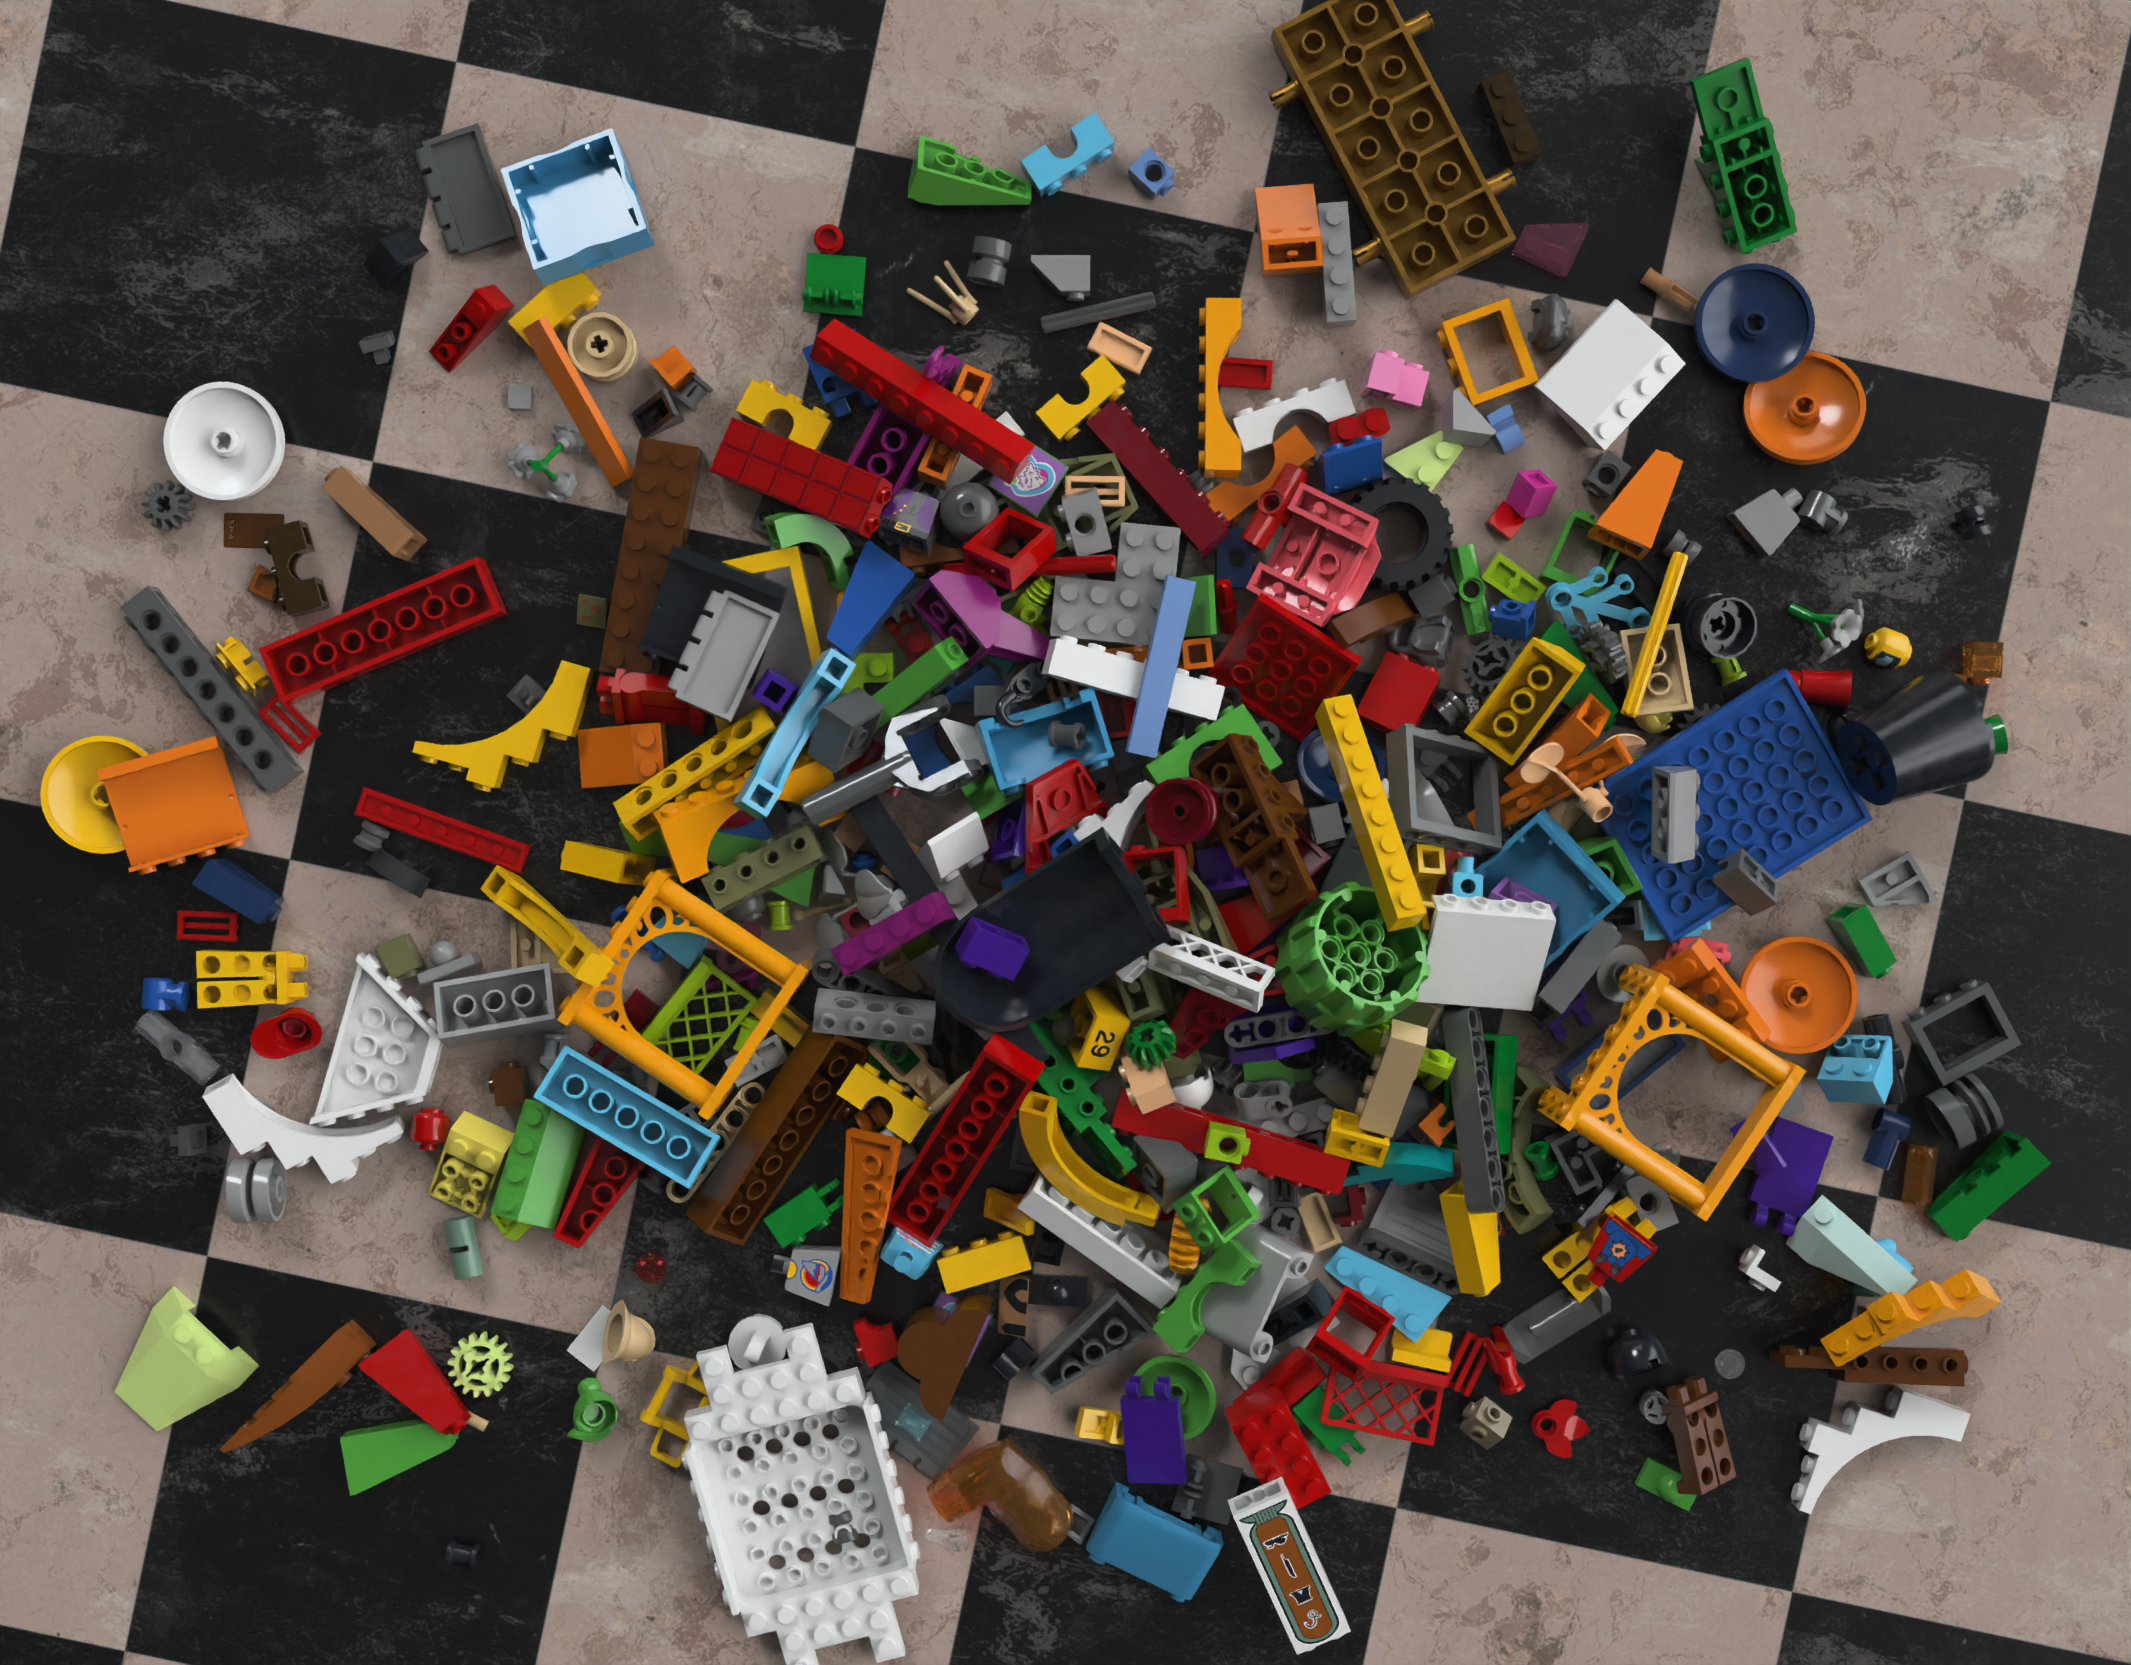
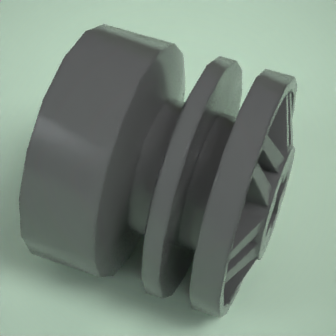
M1973 1073L1962 1076L1961 1081L1955 1080L1951 1083L1953 1095L1947 1089L1941 1087L1924 1097V1104L1933 1124L1944 1140L1956 1151L1976 1141L1975 1130L1981 1135L1987 1136L1990 1134L1991 1129L1997 1130L2004 1125L2003 1117L1994 1097Z

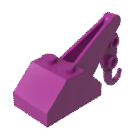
M939 346L925 362L922 374L927 380H933L936 383L941 382L940 385L947 389L960 370L963 361L951 353L940 356L944 351V346ZM879 403L847 463L881 476L893 484L891 498L886 504L888 506L899 491L908 488L917 477L918 468L933 436L884 404Z

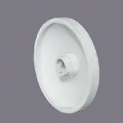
M213 382L191 390L177 402L169 414L165 425L163 445L166 460L171 471L187 489L211 500L230 502L253 496L271 482L278 472L284 457L285 434L276 410L259 393L237 383Z

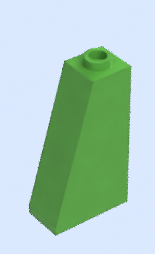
M952 636L935 645L872 696L886 706L877 731L889 724L893 717L913 708L969 661L962 648Z
M716 832L708 849V861L726 867L734 863L733 858L746 851H749L751 854L761 849L759 845L766 840ZM817 866L770 889V891L801 906H811Z
M422 1418L347 1431L340 1437L350 1496L365 1491L450 1449L456 1443L459 1433L455 1435L439 1433Z

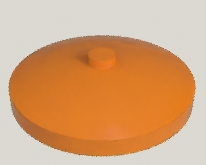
M1807 351L1803 359L1783 376L1764 383L1749 384L1743 403L1744 423L1755 444L1762 451L1777 460L1798 465L1821 463L1845 451L1858 436L1866 412L1865 393L1856 374L1840 360L1815 351Z
M1786 936L1763 945L1746 962L1738 982L1739 989L1772 1031L1764 1041V1044L1786 1053H1812L1833 1044L1847 1030L1857 1008V982L1848 961L1833 946L1812 937Z

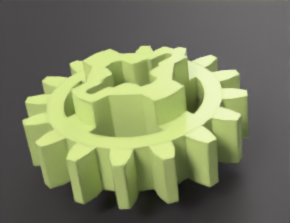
M474 1332L469 1335V1341L463 1337L458 1342L460 1347H454L451 1350V1353L456 1357L450 1358L447 1364L454 1366V1369L448 1375L457 1377L453 1384L455 1387L460 1384L464 1385L463 1394H466L471 1389L476 1398L482 1391L488 1397L492 1394V1387L494 1390L499 1391L503 1387L501 1382H507L510 1379V1376L505 1372L511 1371L514 1365L507 1363V1360L513 1354L504 1352L508 1345L506 1342L501 1345L497 1344L498 1335H495L490 1340L488 1339L487 1332H483L480 1338ZM478 1346L487 1347L490 1350H482ZM489 1358L484 1367L477 1368L475 1371L472 1370L478 1362ZM497 1358L499 1361V1371L495 1368ZM463 1359L466 1361L465 1370H463L462 1366ZM471 1379L481 1380L483 1383L475 1382Z

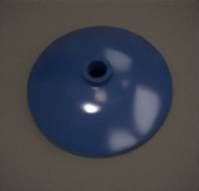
M1316 729L1303 740L1299 747L1296 758L1298 775L1305 787L1318 798L1330 803L1338 802L1340 805H1345L1336 777L1332 774L1334 771L1320 729ZM1365 734L1382 782L1385 771L1383 755L1377 744Z

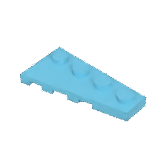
M1342 1244L1323 1266L1325 1270L1342 1284L1360 1292L1363 1297L1375 1305L1384 1308L1390 1315L1394 1316L1396 1319L1392 1325L1414 1343L1418 1341L1452 1299L1450 1295L1374 1261Z

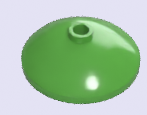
M1165 1354L1149 1359L1137 1370L1134 1376L1142 1377L1144 1396H1155L1153 1383L1158 1382V1376H1170L1171 1396H1180L1184 1440L1193 1438L1206 1429L1215 1414L1217 1398L1214 1385L1202 1367L1186 1357ZM1174 1387L1181 1388L1182 1393H1177Z

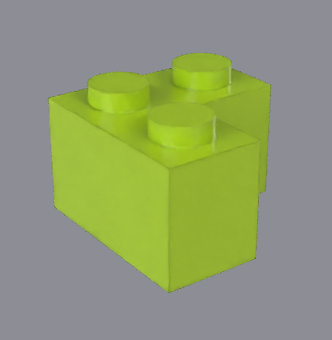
M859 653L853 661L856 666L834 701L843 693L847 694L857 687L866 692V684H888L895 678V654Z

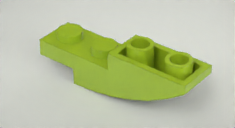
M1387 1020L1373 1030L1365 1028L1349 1037L1361 1049L1373 1057L1375 1052H1381L1382 1047H1379V1041L1383 1029L1389 1030L1392 1020ZM1426 1047L1414 1080H1416L1421 1071L1447 1080L1455 1067L1457 1058L1450 1056L1444 1050H1432Z

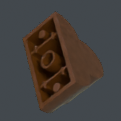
M980 1293L965 1295L954 1303L950 1311L937 1306L923 1307L910 1316L897 1346L899 1362L908 1374L921 1380L919 1385L920 1401L925 1410L939 1420L943 1421L989 1313L993 1298Z

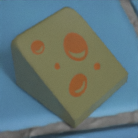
M579 594L577 624L606 629L611 600Z

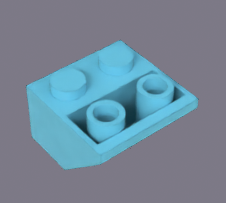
M1843 1034L1829 1046L1817 1077V1081L1828 1102L1885 1105L1893 1083L1892 1039L1890 1036Z

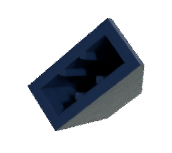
M228 858L208 860L192 882V885L258 924L268 923L269 921L273 922L282 911L280 905L284 901L283 897Z

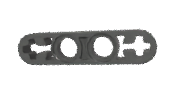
M1290 1010L1233 1019L1223 1029V1037L1230 1046L1240 1048L1324 1035L1335 1030L1322 1027L1310 1031L1309 1019L1299 1010ZM1300 1016L1303 1018L1304 1027L1300 1032L1294 1033L1289 1030L1288 1021L1291 1017ZM1265 1020L1273 1022L1275 1026L1274 1033L1269 1037H1262L1258 1032L1260 1023ZM1253 1022L1252 1031L1255 1039L1250 1040V1034L1241 1035L1240 1041H1235L1233 1037H1229V1032L1234 1030L1233 1026L1238 1025L1240 1030L1250 1029L1248 1023Z
M1368 1228L1361 1233L1358 1249L1364 1256L1445 1294L1457 1295L1461 1293L1455 1265L1378 1229ZM1401 1252L1406 1258L1397 1259L1391 1253ZM1426 1264L1433 1270L1422 1271L1418 1268V1265Z

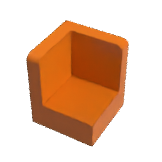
M675 346L670 347L657 360L653 357L649 360L675 391L691 379L693 372L697 373V370Z

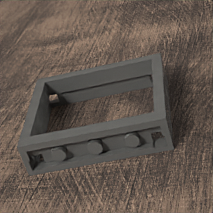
M1402 724L1400 728L1387 733L1389 802L1400 837L1481 857L1502 849L1496 754L1477 741L1470 742L1462 740L1460 736L1439 734L1437 730L1416 728L1414 724ZM1414 747L1472 761L1476 831L1417 817Z

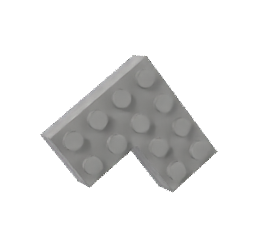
M1121 522L1115 582L1056 576L1050 638L1060 639V635L1074 637L1078 641L1149 648L1165 575L1176 577L1181 528Z

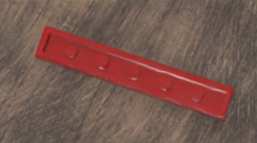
M363 787L354 815L501 866L519 874L523 872L531 846L367 787Z

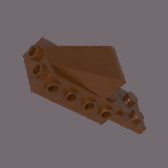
M1229 733L1192 762L1189 768L1193 777L1201 779L1210 785L1219 798L1220 816L1216 826L1234 868L1243 869L1265 920L1274 922L1317 891L1294 843L1299 839L1295 830V824L1309 815V813L1271 774L1270 769L1264 763L1259 753V746L1252 736Z
M1857 1306V1316L1868 1309L1864 1306ZM1915 1329L1880 1344L1841 1367L1835 1366L1825 1347L1808 1346V1351H1806V1349L1797 1348V1346L1779 1345V1350H1769V1362L1787 1368L1828 1369L1829 1377L1844 1382L1964 1387V1373L1968 1371V1359L1964 1355L1965 1350L1958 1349L1920 1329Z

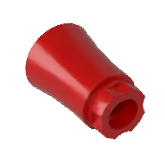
M1789 670L1791 677L1807 703L1846 711L1852 689L1851 670Z

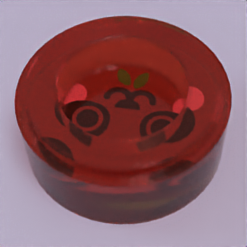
M655 1252L643 1255L636 1266L637 1275L646 1283L658 1282L667 1270V1263L664 1257Z

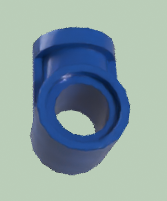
M143 978L141 1008L171 1010L172 1007H175L177 1011H185L187 1009L190 999V985L188 982L174 984L172 979Z

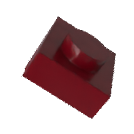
M1358 1184L1344 1186L1348 1211L1332 1214L1333 1222L1340 1224V1227H1352L1358 1225V1220H1364L1362 1205H1367L1364 1187L1359 1188Z

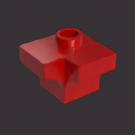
M865 1317L854 1321L853 1327L859 1343L855 1345L860 1360L867 1361L868 1367L898 1356L897 1346L899 1339L892 1322L882 1326H875L870 1324Z

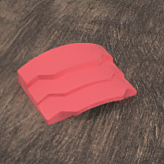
M1300 482L1287 507L1293 513L1267 565L1261 562L1258 563L1246 589L1258 596L1263 593L1292 613L1323 628L1332 616L1353 610L1369 584L1381 559V553L1374 536L1379 520Z

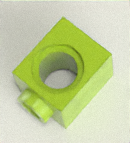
M1209 1121L1203 1149L1204 1157L1240 1164L1242 1155H1248L1250 1138H1246L1245 1128ZM1224 1138H1232L1236 1141L1235 1145L1230 1149H1224L1219 1144Z

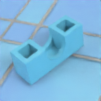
M1096 112L1070 128V136L1077 146L1072 156L1064 159L1057 158L1045 144L1021 160L1022 170L1040 197L1046 193L1048 196L1053 195L1063 187L1062 183L1070 177L1073 180L1081 177L1088 171L1087 166L1095 161L1100 164L1113 154L1111 151L1114 149L1115 142Z

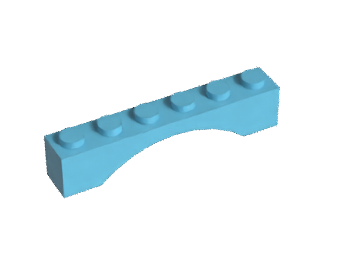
M832 648L820 654L735 798L733 805L757 820L768 816L783 790L787 777L800 751L819 722L818 713L826 703H832L842 690L856 666L854 662Z

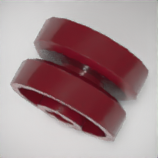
M1191 776L1167 779L1155 786L1149 794L1145 807L1146 821L1152 833L1163 842L1173 845L1197 842L1210 835L1217 826L1220 816L1219 798L1214 789L1201 779ZM1181 806L1184 807L1185 813H1181Z

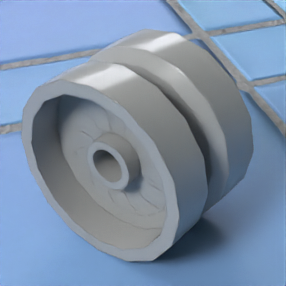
M277 1156L262 1157L257 1163L251 1157L233 1159L229 1165L226 1178V1204L231 1221L234 1223H251L256 1217L261 1222L279 1221L284 1213L287 1194L285 1168Z

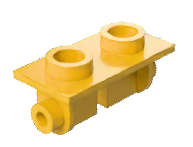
M233 636L229 637L223 642L224 648L219 642L216 643V661L224 670L229 668L235 676L233 679L235 684L243 693L248 691L254 698L257 686L263 689L270 683L268 680L269 675L256 660L247 666L244 664L252 655L239 639L235 640Z

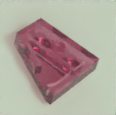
M1590 224L1525 225L1512 254L1565 278Z

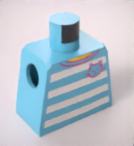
M891 1224L883 1237L880 1258L893 1266L898 1272L917 1280L929 1270L944 1245L935 1240L931 1248H928Z

